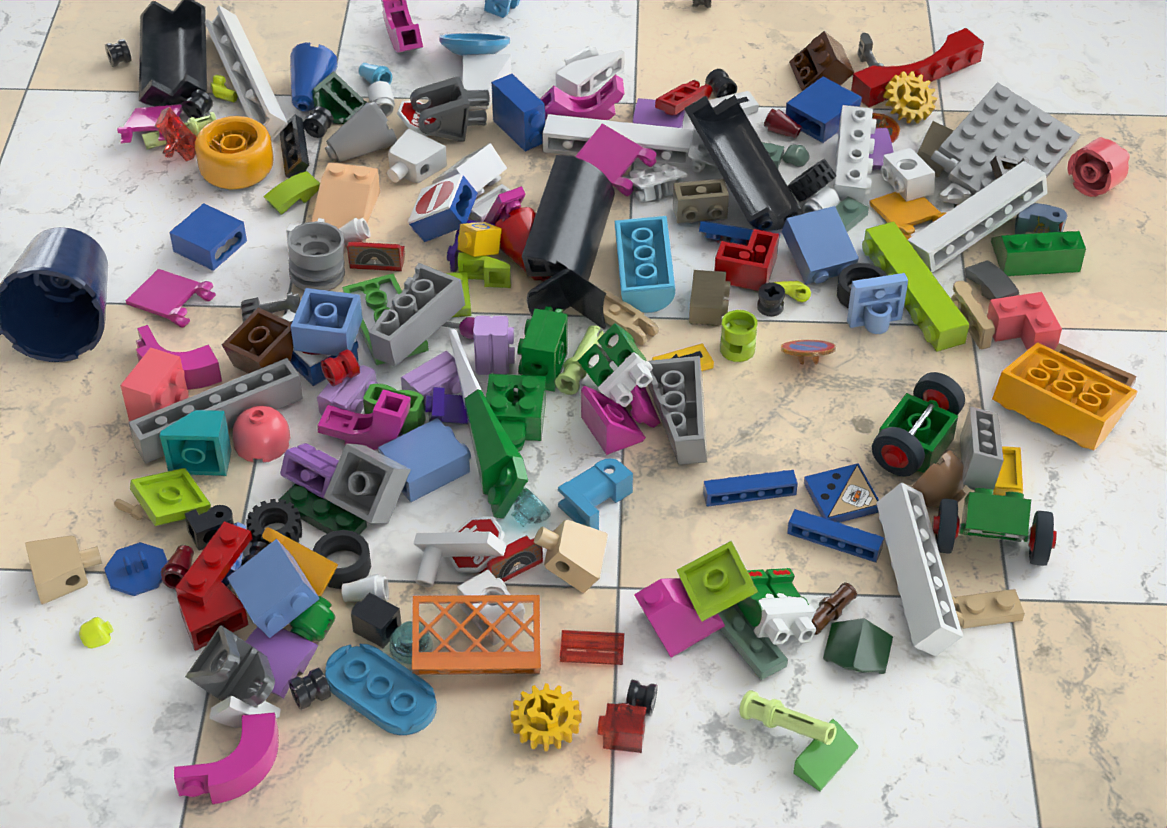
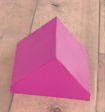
M584 386L581 389V418L606 455L645 440V435L625 407L592 388Z

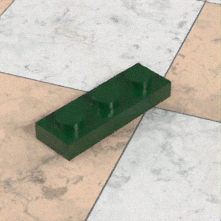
M294 484L278 499V501L280 499L286 500V504L289 502L294 504V508L297 507L301 520L326 534L332 531L347 530L360 535L367 528V521L297 484Z

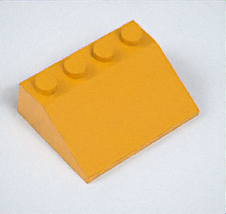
M1037 342L1001 372L992 400L1000 403L1002 407L1008 410H1014L1026 416L1029 421L1040 423L1051 429L1055 434L1065 436L1077 442L1079 446L1094 451L1110 434L1136 397L1138 391Z

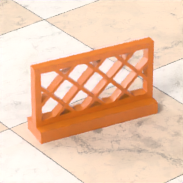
M540 595L413 596L412 674H540ZM464 603L473 612L460 624L448 611L456 604ZM471 603L481 604L477 608H475ZM488 603H496L504 611L493 624L480 613ZM503 603L513 604L509 608H507ZM519 603H533V615L525 623L511 612ZM419 604H433L441 613L427 624L419 616ZM440 604L449 605L444 609ZM444 615L457 627L445 640L432 629ZM476 615L489 627L477 640L464 628ZM507 615L520 626L509 639L496 628ZM419 622L425 627L420 633ZM532 622H533V632L528 628V626H529ZM428 631L441 643L433 652H419V640ZM460 631L473 643L465 652H456L448 644ZM491 631L504 642L497 652H488L480 644ZM525 631L533 639L534 651H519L512 642ZM445 647L449 652L440 651ZM475 647H477L481 652H471V651H472ZM507 647H509V648L512 649L514 652H503V651H504Z

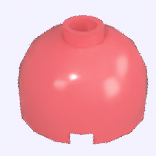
M254 406L246 409L238 416L233 425L234 449L241 458L253 462L254 458L263 459V462H270L282 456L289 447V440L291 439L289 425L284 416L272 407Z

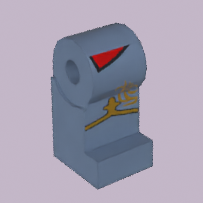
M1033 203L1016 215L1015 234H1026V232H1063L1067 213L1058 207Z

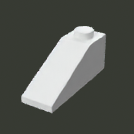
M618 50L571 62L556 73V87L566 94L575 97L593 94L615 74L619 75L624 72L625 52Z

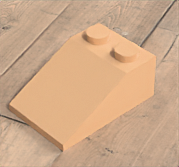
M329 162L321 178L311 222H316L321 218L324 219L325 223L336 226L338 229L354 218H363L368 223L380 194L378 169Z

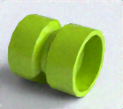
M733 310L726 313L722 318L720 352L727 360L744 362L755 354L757 319L752 313L745 310Z

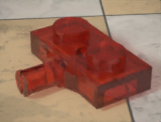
M170 107L163 109L154 125L161 132L167 143L163 150V155L165 154V157L171 158L176 151L186 162L194 159L197 137Z

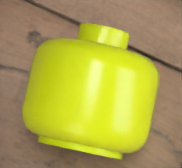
M94 617L80 626L79 636L84 646L92 649L109 643L111 640L110 633L114 630L109 621L104 622L103 619Z

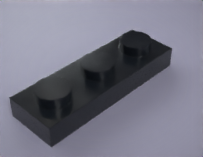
M296 114L287 121L288 125L280 132L284 171L287 178L305 172L310 166L303 119Z

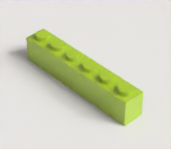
M895 222L867 228L864 241H862L864 254L869 256L874 266L883 270L887 276L905 273L908 284L904 307L911 315L913 323L917 324L923 332L925 340L931 343L936 352L966 344L969 329L968 321Z

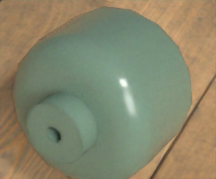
M794 144L787 148L782 157L785 163H792L797 167H803L810 159V155L804 146Z

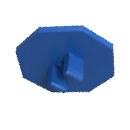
M139 542L118 549L104 570L111 589L136 596L157 589L162 583L161 569L167 563V558L163 549Z

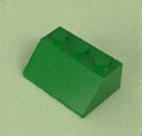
M1080 231L1001 235L991 238V244L999 267L1007 276L1081 272L1086 246Z

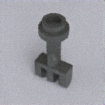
M861 33L857 52L860 61H866L869 67L884 66L882 63H877L872 52L873 41L868 33Z
M290 292L287 293V299L269 304H260L258 297L244 300L241 302L242 321L244 322L258 307L270 313L288 309L296 313L301 301L300 296Z

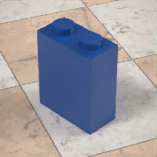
M512 73L492 81L493 121L525 152L542 145L545 127V103Z
M823 76L786 103V115L802 126L801 131L824 143L839 130L842 106L860 107L862 97Z

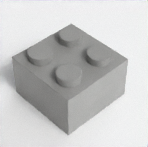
M346 444L324 498L369 523H389L411 469L365 445Z

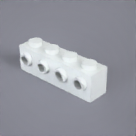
M842 106L835 174L837 176L834 178L833 189L838 193L839 201H843L849 196L863 204L864 195L870 194L871 179L867 178V174L872 172L873 159L869 158V154H873L875 139H871L870 135L875 133L876 119H872V108Z

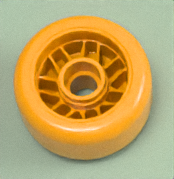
M243 116L220 118L207 124L197 135L195 152L198 168L203 178L214 186L224 189L247 188L262 181L272 169L274 156L270 134L260 122Z

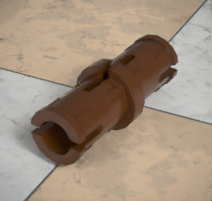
M847 582L842 583L830 597H824L819 602V607L815 610L816 612L811 621L816 628L814 635L820 634L832 620H837L842 615V610L857 597V591L851 584Z

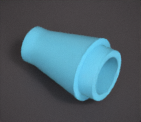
M362 63L359 67V75L364 77L370 84L384 81L390 85L392 82V73L386 66Z

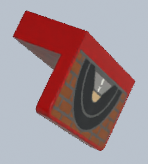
M348 242L347 251L350 269L402 271L405 246H400L399 244Z
M526 535L506 545L504 556H497L489 560L487 567L480 574L489 570L496 579L500 578L505 582L543 563V547L535 544L534 538L530 540Z

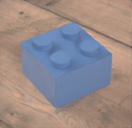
M306 288L291 324L294 351L338 356V353L346 349L351 351L363 319L360 295Z

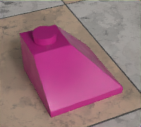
M680 578L659 579L634 594L671 658L725 626L718 613L701 621Z

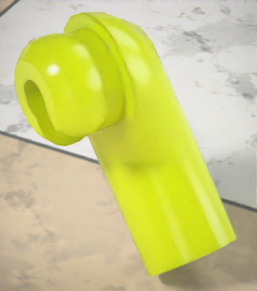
M214 75L213 82H211L213 95L235 103L238 98L237 92L226 87V78L224 76Z
M800 281L773 282L780 284L785 289V295H789L798 302H805L811 297L809 287Z

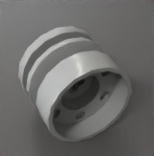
M317 221L303 223L290 231L287 244L291 282L303 290L310 288L328 291L337 287L343 281L345 275V261L343 257L344 237L342 232L336 226Z

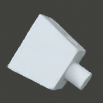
M407 129L389 150L390 169L387 171V175L393 182H398L405 178L413 183H420L447 166L446 146L411 129Z

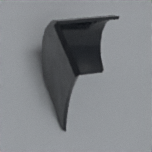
M563 269L531 289L527 294L526 300L531 316L535 309L545 310L546 306L552 307L553 312L557 308L564 311L572 307L602 329L606 328L603 305L607 293L571 269Z

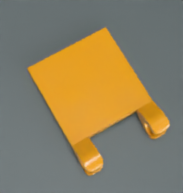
M893 192L869 200V205L887 223L895 222L907 240L912 237L911 234L915 233L914 225L929 220L934 222L946 214L940 212L925 197L906 201L899 193Z
M267 527L262 534V538L271 543L277 539L294 557L316 594L322 596L338 564Z

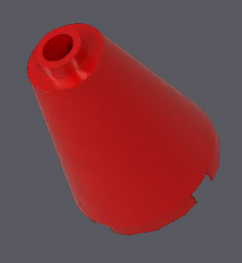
M521 207L509 212L510 217L504 222L500 219L494 226L501 228L499 249L526 272L522 254L536 212L530 207ZM530 276V277L533 278L534 280L544 281V280L549 279L551 276Z

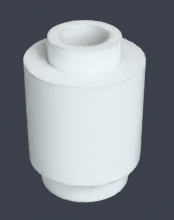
M384 81L372 83L367 91L369 101H374L386 117L391 115L395 107L391 86Z
M828 186L821 188L804 202L802 207L803 213L832 206L836 207L839 204L838 193Z

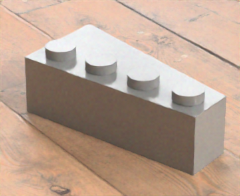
M418 263L415 267L414 276L407 278L404 283L405 288L401 294L394 296L390 309L384 310L369 331L374 358L396 367L464 307L465 300L461 279Z
M700 356L647 361L653 367L650 371L653 380L648 384V388L678 465L707 462L703 377Z

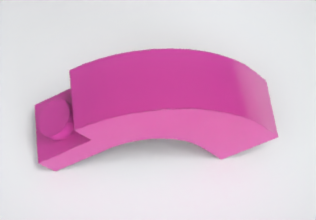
M381 0L386 29L395 51L399 53L423 48L419 25L412 22L407 1Z
M615 74L597 92L584 97L568 95L556 86H552L540 98L545 103V120H547V116L550 114L608 121L616 115L614 104L620 102L625 94L623 79Z
M148 325L137 328L140 338L136 340L138 361L142 359L151 347L180 356L187 390L204 388L222 382L219 362L209 344L187 352H172L162 348L157 343Z
M382 390L373 413L370 414L355 413L327 405L318 423V433L345 440V445H365L373 450H378V447L397 438L409 413L411 397Z
M275 712L242 715L241 740L236 749L226 758L213 763L174 767V780L178 795L196 797L201 794L210 793L212 804H218L238 798L256 787L269 773L277 757L279 730Z

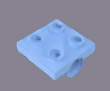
M905 273L852 281L847 316L850 328L865 326L867 331L873 334H882L888 331L891 321L902 320L908 284Z

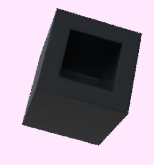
M370 592L362 601L357 602L351 611L353 632L382 648L402 628L400 608Z

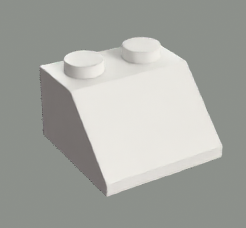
M491 143L462 158L434 179L432 183L435 184L462 173L477 191L478 197L485 192L483 187L486 184L492 186L501 179L499 174L505 171L507 167Z

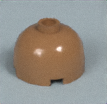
M951 450L941 456L943 461L940 464L934 463L912 486L914 489L922 492L927 507L939 508L942 499H953L960 502L966 495L963 491L965 487L963 485V463Z

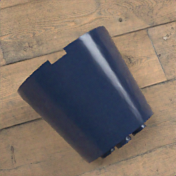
M66 227L44 230L31 240L0 283V335L3 334L13 344L12 348L37 360L66 362L78 359L79 355L88 350L92 351L96 347L105 328L108 260L99 243L84 232Z

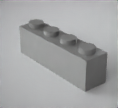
M970 407L960 435L963 485H967L968 488L974 491L975 488L994 490L1004 461L998 414Z

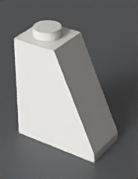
M511 54L463 55L464 89L467 91L488 90L490 95L489 106H472L469 110L489 109L492 104L491 82L511 74Z

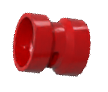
M349 349L338 353L336 358L329 357L321 361L324 376L332 386L342 383L346 377L353 378L360 374L359 364Z

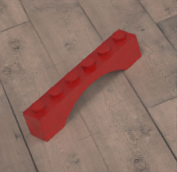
M964 28L949 34L945 43L937 52L921 61L900 66H870L853 73L851 91L862 97L861 102L868 108L889 100L883 97L887 91L885 87L895 75L899 76L902 72H905L908 76L912 71L916 78L923 75V82H932L981 62L984 41L969 29Z

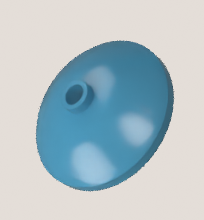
M454 33L440 35L439 42L454 54L461 56L496 54L509 45L510 37L483 33Z

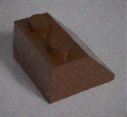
M258 307L221 345L233 366L248 374L286 358L291 362L294 348L291 332L292 322Z

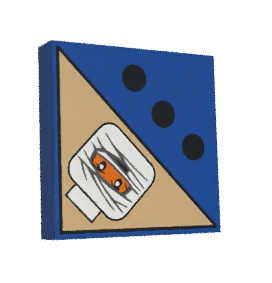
M859 463L804 477V485L821 517L840 523L879 513L876 503L879 499Z

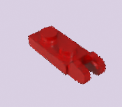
M692 80L656 98L655 108L664 111L668 115H677L685 107L702 97L710 98L713 91L712 86L704 84L700 87L698 81Z

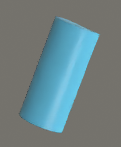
M667 216L616 220L615 232L623 302L630 304L643 313L664 309L675 297V281Z

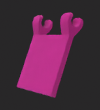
M182 105L135 108L125 125L117 128V132L121 133L120 143H131L133 132L154 130L159 131V141L169 140L171 129L183 111Z
M603 123L576 155L577 158L589 162L603 172L611 184L625 196H630L633 192V182L622 176L638 157L649 167L654 166L657 162L655 151L638 145Z
M157 269L125 301L129 306L167 318L183 328L190 322V319L184 317L188 312L186 308L181 306L194 293L205 301H211L216 296V293L210 291L213 288V284L210 281L197 282Z

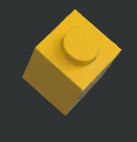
M487 222L460 224L457 250L473 257L499 254L501 228Z

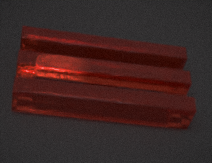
M562 630L560 662L623 665L624 633ZM567 649L586 650V652H585V651H567ZM598 651H613L617 653H605Z

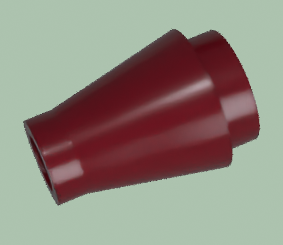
M771 109L764 121V127L768 128L769 132L794 139L799 136L802 129L801 125L797 124L780 109Z
M187 545L178 546L175 553L161 569L162 581L167 587L176 589V586L192 566L194 551L191 547Z

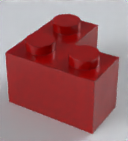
M753 229L748 246L721 241L715 257L714 271L726 272L725 281L731 282L730 285L759 291L761 285L769 283L777 259L779 234Z

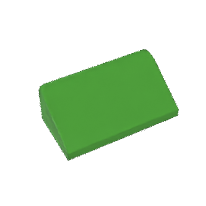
M834 719L829 722L835 724L836 735L832 743L827 745L814 739L797 757L794 764L793 774L820 792L859 747Z

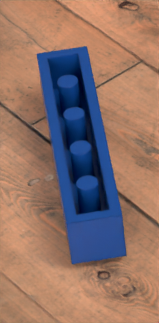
M794 470L704 481L703 495L707 507L797 495L798 482Z
M794 509L788 522L787 534L875 563L882 551L884 537L809 514L805 511Z

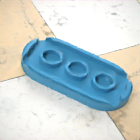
M360 644V646L354 647L347 645L336 650L328 658L325 667V678L330 691L383 730L395 735H410L423 730L434 719L437 711V702L431 685L416 674H412V671L378 648L369 644Z

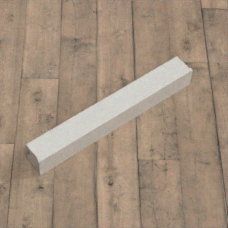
M219 5L216 8L218 15L213 21L207 19L205 25L248 118L260 122L267 129L271 141H273L288 125L287 120L237 16Z

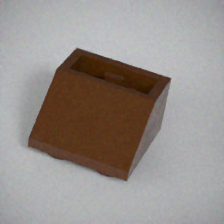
M825 31L815 37L811 43L789 61L801 91H804L823 76L841 86L855 73L842 44Z

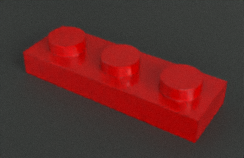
M224 521L176 586L177 595L205 605L252 540L251 531Z

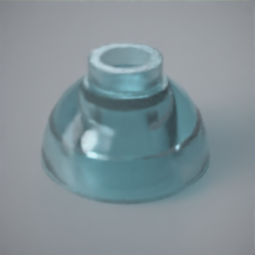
M524 487L514 502V512L511 516L524 527L527 523H542L551 517V511L537 496Z
M407 621L393 632L389 643L391 655L396 660L407 664H412V621ZM419 624V633L425 628L424 626H422V625H420V624ZM429 632L419 640V652H432L433 640Z

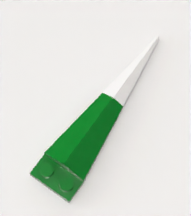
M449 329L482 492L488 495V503L491 504L493 517L504 519L528 482L524 460L485 398L467 360L457 330Z

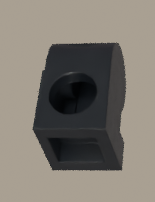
M215 505L202 514H198L196 509L185 513L187 531L199 551L207 546L224 521L234 525L232 510L225 505Z

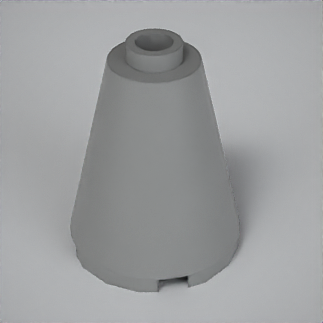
M374 101L367 102L326 141L328 146L325 147V150L332 161L334 159L338 162L346 161L391 147L397 142L393 129L389 130L386 123L388 119Z

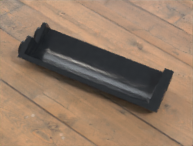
M181 0L172 11L156 1H151L140 15V102L154 107L182 105L194 90L199 89L207 92L206 11L204 5L195 0Z
M735 95L715 107H712L708 98L704 96L684 108L752 227L762 231L783 229L787 218L804 214Z
M556 155L522 254L527 276H554L563 269H571L589 281L615 196L614 188L609 179L589 162L573 155Z

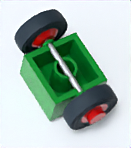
M938 372L927 373L919 379L914 387L913 395L908 393L904 395L882 424L878 435L872 443V454L882 468L894 475L905 477L913 475L916 471L925 473L929 467L938 462L954 440L958 414L965 404V394L960 385L951 377Z
M975 488V492H969L964 499L961 524L958 517V501L942 499L938 516H933L932 529L933 533L936 534L935 540L939 553H952L958 533L961 535L1016 542L1024 540V542L1028 541L1030 563L1046 566L1050 558L1051 549H1055L1057 531H1054L1053 513L1041 510L1036 511L1032 526L1029 529L1032 499H1025L1024 494L1019 492H1006L1004 496L993 495L992 489Z

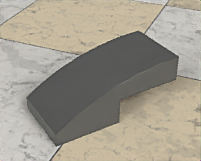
M986 260L965 268L966 278L981 285L982 296L989 300L1019 295V290L1012 280L990 261Z

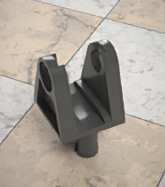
M453 77L417 88L411 93L410 102L413 109L420 113L418 126L421 132L462 142L466 138L467 126H484L487 124L486 110L469 111L472 106H489L490 95L488 90L467 91L464 89L461 78ZM423 97L429 98V101L425 104H418L416 102ZM428 118H436V121L432 124L424 123Z
M221 625L185 676L221 701L233 696L250 706L262 704L269 697L275 685V678L267 656Z

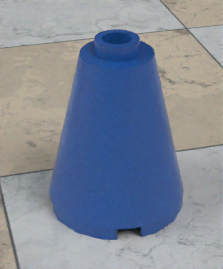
M308 42L296 45L290 54L291 100L293 106L303 112L311 111L314 108L313 88L333 71L336 72L337 56L332 50L320 44L318 47H313Z

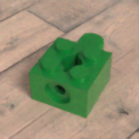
M546 306L545 310L535 309L532 318L526 320L525 338H520L517 354L521 355L518 374L546 376V391L555 392V380L561 374L568 354V315L563 313V309L557 308L553 312L552 307Z
M489 374L486 399L517 450H522L525 440L542 441L546 406V376Z

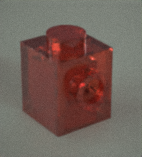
M607 703L605 716L599 715L597 735H603V749L642 753L646 726V707L631 706L626 703Z

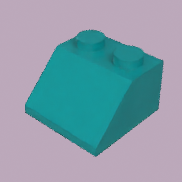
M194 410L161 430L160 439L168 471L186 468L190 475L227 476L232 448L224 411Z

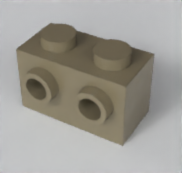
M724 179L673 184V211L677 224L728 219L729 193Z

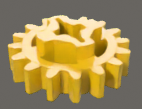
M912 71L908 76L905 72H902L899 76L895 75L885 87L887 91L883 97L889 99L885 106L893 108L890 114L897 113L899 121L904 117L908 124L913 119L916 123H919L922 119L926 120L936 108L934 103L937 101V98L932 96L936 90L933 88L929 89L930 81H922L923 75L916 78Z
M548 683L544 684L543 690H538L533 685L531 694L522 691L520 693L521 701L514 700L513 711H511L513 733H520L521 743L530 740L531 749H535L538 744L543 745L544 751H548L550 744H554L557 749H561L562 740L571 743L572 733H579V723H581L579 701H572L571 691L562 694L560 685L554 690H550Z

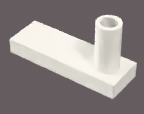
M491 532L416 533L413 544L424 552L416 583L423 587L430 588L434 586L441 557L504 556L506 544Z

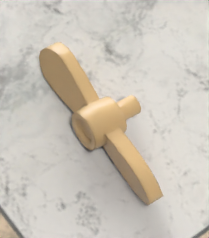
M116 499L114 502L116 508L130 513L136 520H141L142 518L150 520L141 505L136 504V506H133L121 499Z

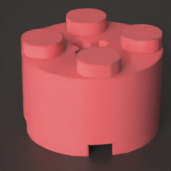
M1099 137L1072 154L1068 161V174H1072L1075 181L1073 185L1079 192L1089 197H1096L1105 194L1124 181L1128 174L1130 156L1127 150L1121 148L1115 142Z

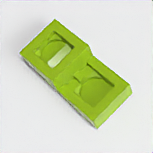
M305 171L283 181L263 197L282 215L299 199L305 204L319 191L320 182L309 172Z
M458 253V272H467L468 279L484 280V287L511 288L510 264L489 256L473 257L466 253Z

